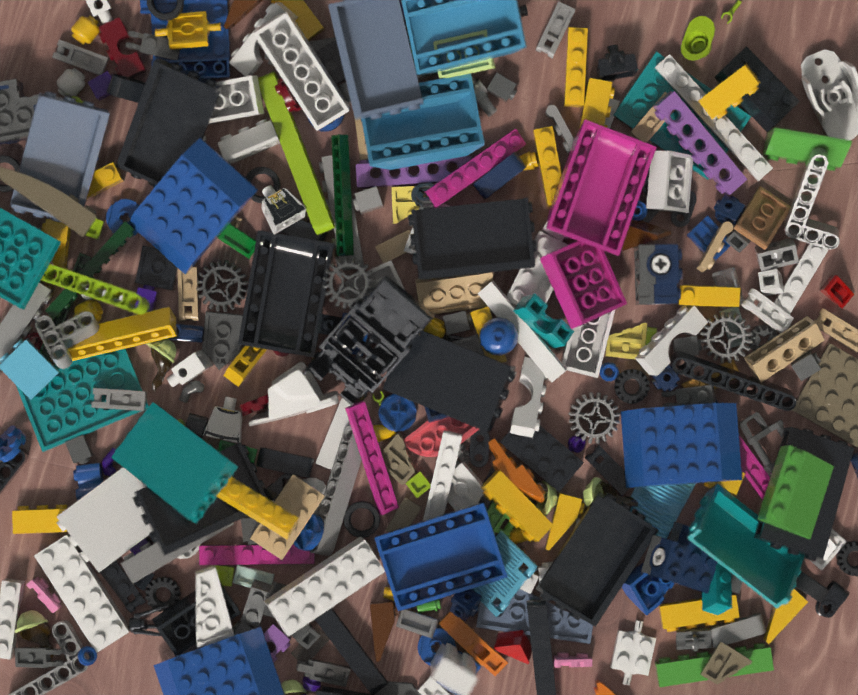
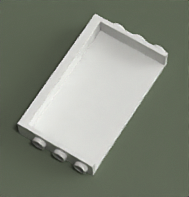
M124 467L57 516L59 520L56 522L62 531H68L71 535L68 537L74 547L77 545L80 547L82 552L79 554L86 563L90 560L98 572H101L146 538L149 532H152L149 524L145 526L141 518L143 514L141 507L137 508L132 498L135 496L134 492L146 487V485Z

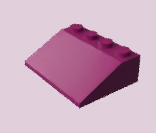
M577 241L540 258L571 329L627 304L604 250Z

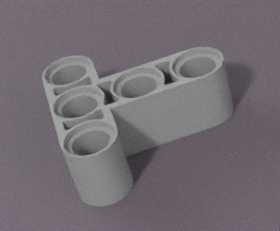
M86 311L58 326L47 315L40 316L35 322L36 329L50 357L57 367L61 369L68 368L72 363V356L68 348L93 336L99 330V324L93 314Z

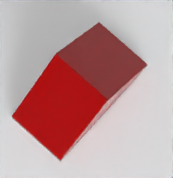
M837 275L830 276L819 290L842 309L854 296V293Z
M524 630L497 634L493 650L529 664L532 647Z

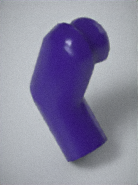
M112 448L102 460V472L108 477L116 473L115 468H113L114 459L111 458L115 453V448Z

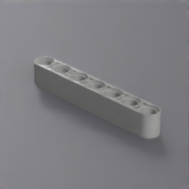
M347 426L343 431L324 493L325 497L319 509L318 515L324 523L323 536L319 544L310 550L311 553L330 556L336 545L362 460L351 426Z

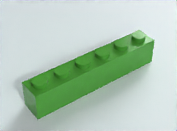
M756 643L751 648H746V646L735 647L737 652L753 662L732 676L774 670L771 647L765 645V643ZM708 651L698 652L697 656L689 657V654L678 655V659L671 660L670 657L659 658V661L655 662L658 686L665 687L708 680L700 675V672L712 653L708 654Z

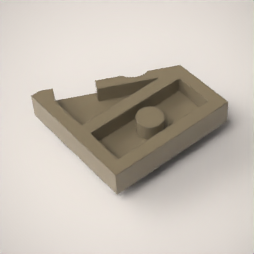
M398 432L382 450L381 454L387 472L400 484L404 485L414 474L416 468L403 437Z
M720 641L700 672V675L718 685L727 677L750 665L753 661Z

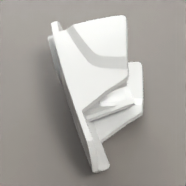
M822 50L805 57L801 64V79L820 124L828 137L851 141L858 135V74L854 65L848 61H841L835 52L829 50ZM816 58L821 60L820 66L815 64ZM823 76L828 78L827 83L822 82Z
M299 362L272 381V386L268 389L269 411L255 414L248 425L250 427L335 405L339 403L338 391H332L323 394L310 371L303 375L302 372L307 366L304 362Z

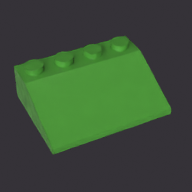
M773 128L766 133L763 156H767V160L771 161L785 159L788 164L797 165L798 162H802L806 166L812 150L820 147L828 153V166L826 170L835 171L836 168L838 169L842 166L852 141ZM822 157L815 158L819 162L824 160Z
M781 446L757 520L811 539L834 466L793 446Z

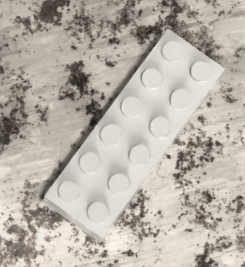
M288 9L254 29L253 34L316 131L350 110V105Z
M67 534L34 556L97 653L129 633V624L89 562L86 563L79 554L82 552L79 546L74 547L68 539L71 535Z
M360 536L264 600L284 633L289 637L384 573L385 570L366 540Z
M442 643L430 663L431 679L459 695H469L478 679L474 658L465 652L463 655L457 652V648L450 643L446 645Z

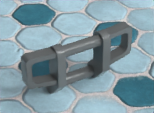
M756 412L740 421L739 425L749 445L753 446L764 464V470L771 478L775 460L773 462L770 461L758 440L776 429L782 438L785 429L783 426L784 422L780 419L768 426L761 415ZM755 418L762 430L752 436L747 422Z

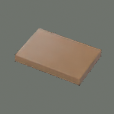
M759 186L733 229L766 250L789 213L791 206Z

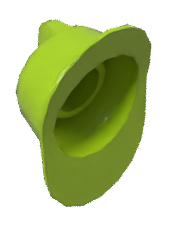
M699 16L689 23L681 44V53L686 59L695 61L706 57L710 53L715 33V26L710 18Z

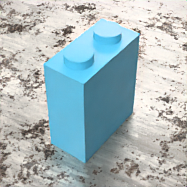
M20 339L13 346L15 350L10 355L6 353L0 358V369L31 400L60 371L28 339L25 341Z

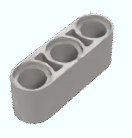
M761 613L736 619L735 622L722 623L710 627L713 648H716L720 641L728 645L766 633Z

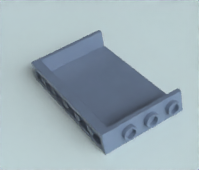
M343 0L328 4L355 120L368 117L374 120L382 118V114L389 112L390 115L402 113L401 110L409 108V111L420 109V105H423V99L399 0Z
M45 91V94L39 93L18 172L42 181L67 196L72 194L80 200L79 204L84 207L110 113L106 109L95 107L94 103L83 101V103L75 102L76 99L69 96H64L63 99L56 97L57 94ZM13 190L10 205L11 208H14V211L19 213L31 212L33 213L32 215L39 218L48 216L52 217L53 221L60 222L25 196Z

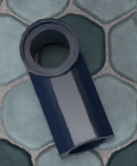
M176 323L179 335L168 338L170 340L203 343L204 326Z

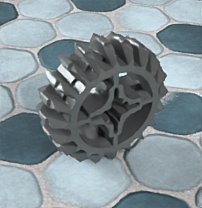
M344 257L343 264H341L340 259H337L338 266L336 267L331 263L330 266L334 270L332 272L330 270L325 271L327 274H330V277H323V280L329 281V284H324L323 288L329 287L330 291L325 292V295L332 293L333 296L329 299L330 302L336 298L338 300L336 306L343 302V309H346L347 303H350V308L352 309L354 302L363 299L368 293L369 288H375V286L369 285V282L375 281V278L369 279L368 275H371L373 271L371 270L366 273L365 269L369 265L366 264L362 268L360 266L362 264L361 259L355 264V257L351 258V263H348V258ZM355 267L358 271L352 276H347L340 269ZM335 274L342 280V285L336 292L333 288ZM362 274L365 278L363 292L356 286V281ZM342 275L347 279L357 276L354 279L356 291L349 286L341 290L345 283ZM346 290H351L358 297L344 299L340 295Z
M218 260L217 267H215L213 262L210 263L211 270L206 266L204 267V270L207 272L206 275L201 272L199 273L204 278L203 281L197 280V283L202 284V287H197L196 290H203V293L199 294L198 297H206L203 304H207L210 301V309L216 305V311L219 312L221 306H223L224 312H227V305L233 310L235 309L234 302L239 306L241 305V302L237 300L239 297L241 299L246 298L241 293L242 291L247 292L243 285H248V281H242L246 274L239 275L242 271L241 267L235 271V263L228 267L229 261L225 260L224 266H222L221 260ZM219 270L230 271L235 277L225 280L220 275ZM214 274L215 285L207 290L208 279ZM219 279L223 283H228L225 292L222 289H216L220 282ZM238 282L237 292L231 298L229 288ZM220 292L226 301L218 302L210 295Z

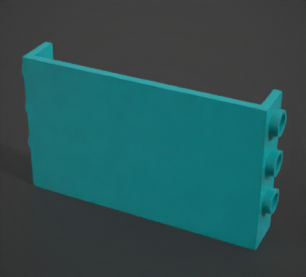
M154 402L138 419L136 425L127 434L121 445L116 448L115 453L111 457L194 523H197L203 517L206 509L215 501L218 493L226 486L228 480L238 468L232 461Z
M716 484L701 499L699 503L701 506L694 514L696 518L689 526L690 532L687 538L775 608L780 607L782 604L786 605L791 600L792 590L797 585L796 579L802 571L800 568L805 555L800 553L798 556L787 553L788 549L781 548V550L770 547V543L755 539L758 515L722 486Z

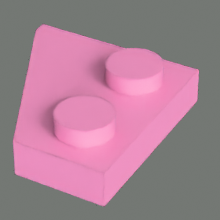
M36 577L26 584L29 589L33 587L38 594L37 597L52 613L62 607L59 604L61 600L55 593L52 594L48 590L49 585L43 578Z
M557 652V655H553L554 668H561V666L592 667V657H588L587 653H577L576 656H569L567 652Z

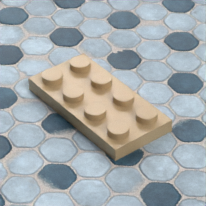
M493 273L416 280L418 301L432 314L487 307V304L478 293L490 282L494 281Z
M293 474L274 502L298 517V524L287 540L260 523L250 539L283 560L325 495Z

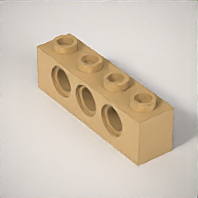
M806 316L744 359L752 375L760 382H763L812 348L817 347L824 341V338L817 324Z

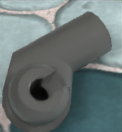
M197 380L185 384L178 400L188 403L192 393L204 391V384Z

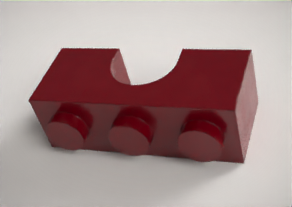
M120 17L99 27L101 32L98 35L102 43H107L109 47L107 53L111 61L115 60L118 66L115 68L117 74L134 78L147 71L137 52L130 55H124L120 52L121 42L130 37Z

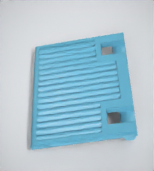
M696 483L637 487L630 497H633L638 502V506L631 507L630 511L632 512L633 509H636L646 517L644 521L659 530L656 536L667 539L674 522L679 517Z
M502 531L497 534L496 540L508 578L472 588L473 591L482 596L481 602L496 617L503 613L514 595L537 569V565ZM523 563L528 566L525 572L519 569ZM496 597L501 600L497 607L492 603Z

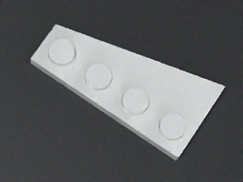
M215 566L196 571V646L200 648L234 636Z

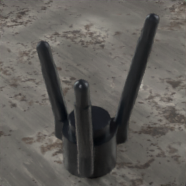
M165 604L142 613H134V617L129 619L130 632L160 637L161 635L158 632L146 631L147 629H156L154 624H148L147 619H143V616L168 608L170 604Z

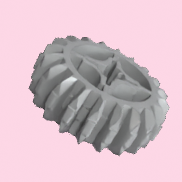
M721 312L722 318H719L717 314H714L715 321L708 318L707 321L711 325L704 326L707 332L702 331L701 335L706 336V339H701V343L707 342L703 350L710 348L711 351L707 353L708 356L712 355V353L716 354L713 358L714 361L720 356L721 363H724L725 357H728V363H732L733 356L736 361L739 360L738 353L743 357L746 355L742 351L743 348L748 351L750 350L746 343H752V340L747 339V336H751L753 333H746V329H749L750 325L744 327L742 324L745 323L746 319L744 318L739 322V314L732 318V312H729L728 317H725V312ZM727 321L736 324L741 332H731ZM721 322V334L711 337L713 328ZM725 328L726 332L731 334V336L736 335V337L729 339L728 347L727 343L722 339H717L725 334ZM742 338L740 347L732 352V341ZM712 342H721L726 353L718 351Z
M589 392V399L583 394L582 398L584 401L581 402L578 398L575 400L579 404L578 407L573 404L571 405L573 409H576L575 413L569 412V415L574 416V419H569L568 422H575V425L570 427L571 430L577 428L578 431L575 433V436H579L582 433V441L589 437L588 443L590 444L593 438H595L597 444L600 442L599 437H602L604 442L607 441L605 435L608 434V436L613 437L610 430H618L613 424H620L619 420H614L615 417L620 416V413L613 412L618 409V406H610L614 402L613 399L606 402L608 395H604L600 399V392H597L596 398L593 397V392ZM594 402V406L589 413L580 412L584 405ZM600 403L608 409L610 418L600 414ZM596 410L597 416L604 420H595L593 424L591 423L592 420H589L585 415H593ZM579 418L586 419L589 422V433L582 429ZM599 423H609L605 430L594 434Z

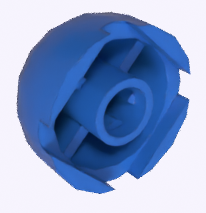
M497 317L490 319L483 325L479 337L485 351L491 355L502 356L515 348L518 341V332L511 321L506 318Z

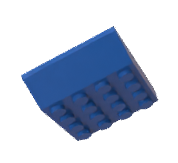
M199 138L182 154L135 210L129 224L186 275L258 189L202 138Z
M708 403L621 411L626 488L742 480L736 403Z
M485 503L462 508L374 537L398 611L508 578Z
M262 627L153 665L163 695H285Z

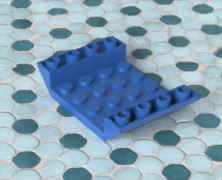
M184 0V8L181 13L206 11L209 24L220 22L221 31H210L208 46L183 48L180 50L178 60L161 59L170 63L181 64L183 69L200 73V77L205 79L230 78L229 29L224 27L228 16V0ZM151 14L152 35H155V29L166 28L168 20L158 19ZM153 56L152 64L154 60L160 59V57Z

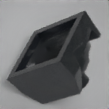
M618 45L607 46L608 53L604 55V58L598 60L597 79L610 81L636 76L638 66L635 54L628 55L624 53V50L619 51Z

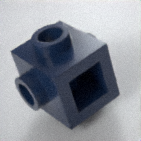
M724 195L723 199H718L714 206L715 217L722 224L724 222H731L734 227L745 210V205L734 196Z
M668 364L658 376L651 375L654 379L652 383L658 390L666 391L668 389L670 392L678 386L679 374ZM665 374H669V381H664L663 376Z
M472 589L456 593L451 599L452 606L450 611L455 616L466 621L470 616L474 617L478 612L482 596Z

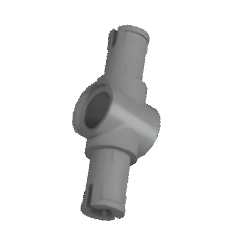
M473 77L472 81L477 105L490 117L497 109L489 100L488 91L479 79Z

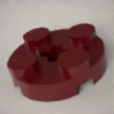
M278 78L275 90L280 96L282 95L287 110L289 112L302 110L283 78Z
M267 394L239 405L242 416L259 411L267 406L269 407V395Z

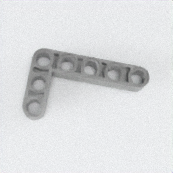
M818 147L812 150L786 218L785 232L792 239L832 250L839 245V230L832 225L808 219L828 166L827 151ZM822 157L824 160L819 162L815 158ZM811 174L817 175L816 178H809L808 176ZM804 191L811 192L810 195H803L802 193ZM803 208L804 211L798 212L796 209ZM797 225L798 228L793 229L790 226ZM811 230H815L817 233L810 234L808 232ZM828 236H834L835 238H834V239H827L826 237H828Z
M61 620L52 628V633L67 658L64 665L51 669L9 695H29L27 693L28 687L35 689V695H44L90 667L85 666L82 668L77 665L78 652L84 646L69 621ZM59 625L66 627V634L58 632ZM69 641L76 644L75 651L68 649L67 643ZM85 653L84 657L88 660L89 655ZM61 668H66L69 671L68 677H63L60 674ZM45 677L50 678L52 686H46L43 679Z

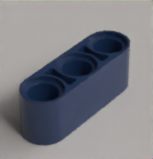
M514 152L475 182L473 186L485 200L527 168L519 155Z

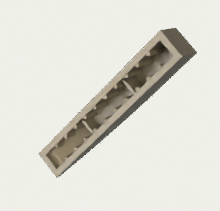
M0 167L1 181L82 237L86 235L96 221V211L87 205L86 207L80 205V200L72 194L67 196L63 192L33 177Z

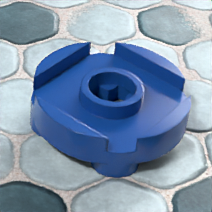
M121 199L111 205L106 214V222L109 229L115 233L123 224V220L120 217L128 213V217L131 218L139 205L129 199ZM134 230L135 234L133 236L137 235L139 232Z
M14 425L10 426L0 435V460L2 462L13 459L21 451L19 449L21 443L24 445L26 442V435Z
M436 628L433 639L425 636L419 638L418 653L421 659L428 665H430L436 654L434 649L431 648V645H435V642H439V645L450 643L456 647L455 640L443 628Z

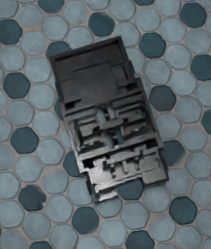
M387 274L372 292L369 291L362 299L363 302L359 300L319 346L321 351L312 357L311 362L302 372L305 375L310 371L320 381L328 372L337 376L336 379L345 383L344 386H346L339 396L350 405L363 401L368 396L367 393L369 391L373 393L411 350L413 347L411 343H414L421 335L419 333L434 317L430 311ZM351 315L349 319L343 324V326L337 331V336H334L333 334L335 333V331L342 325V323L348 318V316ZM369 331L375 333L367 343L362 340ZM378 336L381 340L373 349L369 345ZM357 346L360 351L353 358L350 355L353 352L351 348L355 349ZM364 352L367 355L365 358L366 362L362 361L359 363L357 359ZM400 357L398 361L390 368V370L382 377L381 374H384L389 369V367L396 361V359Z

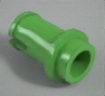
M440 599L417 605L419 614L432 610L437 612L438 609H441Z

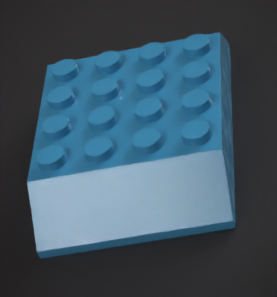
M401 0L417 75L444 71L490 58H497L527 48L517 0ZM487 30L488 37H484L482 34L438 44V49L434 50V41ZM456 51H459L461 53V60H459L460 55Z
M471 74L419 83L423 99V105H420V109L409 111V108L401 110L402 113L390 115L389 112L382 114V118L371 120V117L361 119L369 165L393 170L467 156L484 146L485 143Z

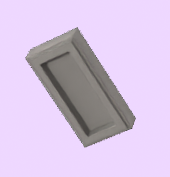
M404 609L401 610L396 627L433 639L439 620Z

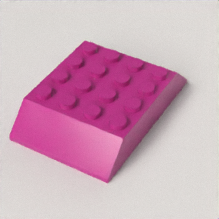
M584 120L572 144L551 204L546 229L619 256L656 146Z

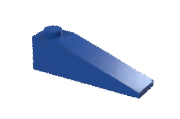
M642 563L632 570L622 589L626 596L645 615H648L664 601V595L669 588L672 589L675 583L641 572L644 564Z

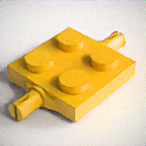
M206 11L181 13L177 18L168 20L166 28L155 29V36H167L170 50L208 46L210 31H221V23L209 24Z

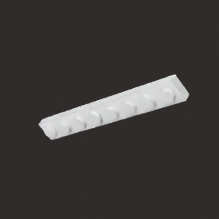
M670 54L655 67L660 75L757 181L761 180L773 169L725 115L720 119L717 116L712 119L699 103V100L706 94Z

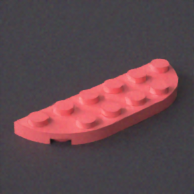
M448 417L432 423L426 421L403 440L406 448L417 455L438 457L444 430L463 434L461 443H463L479 429Z

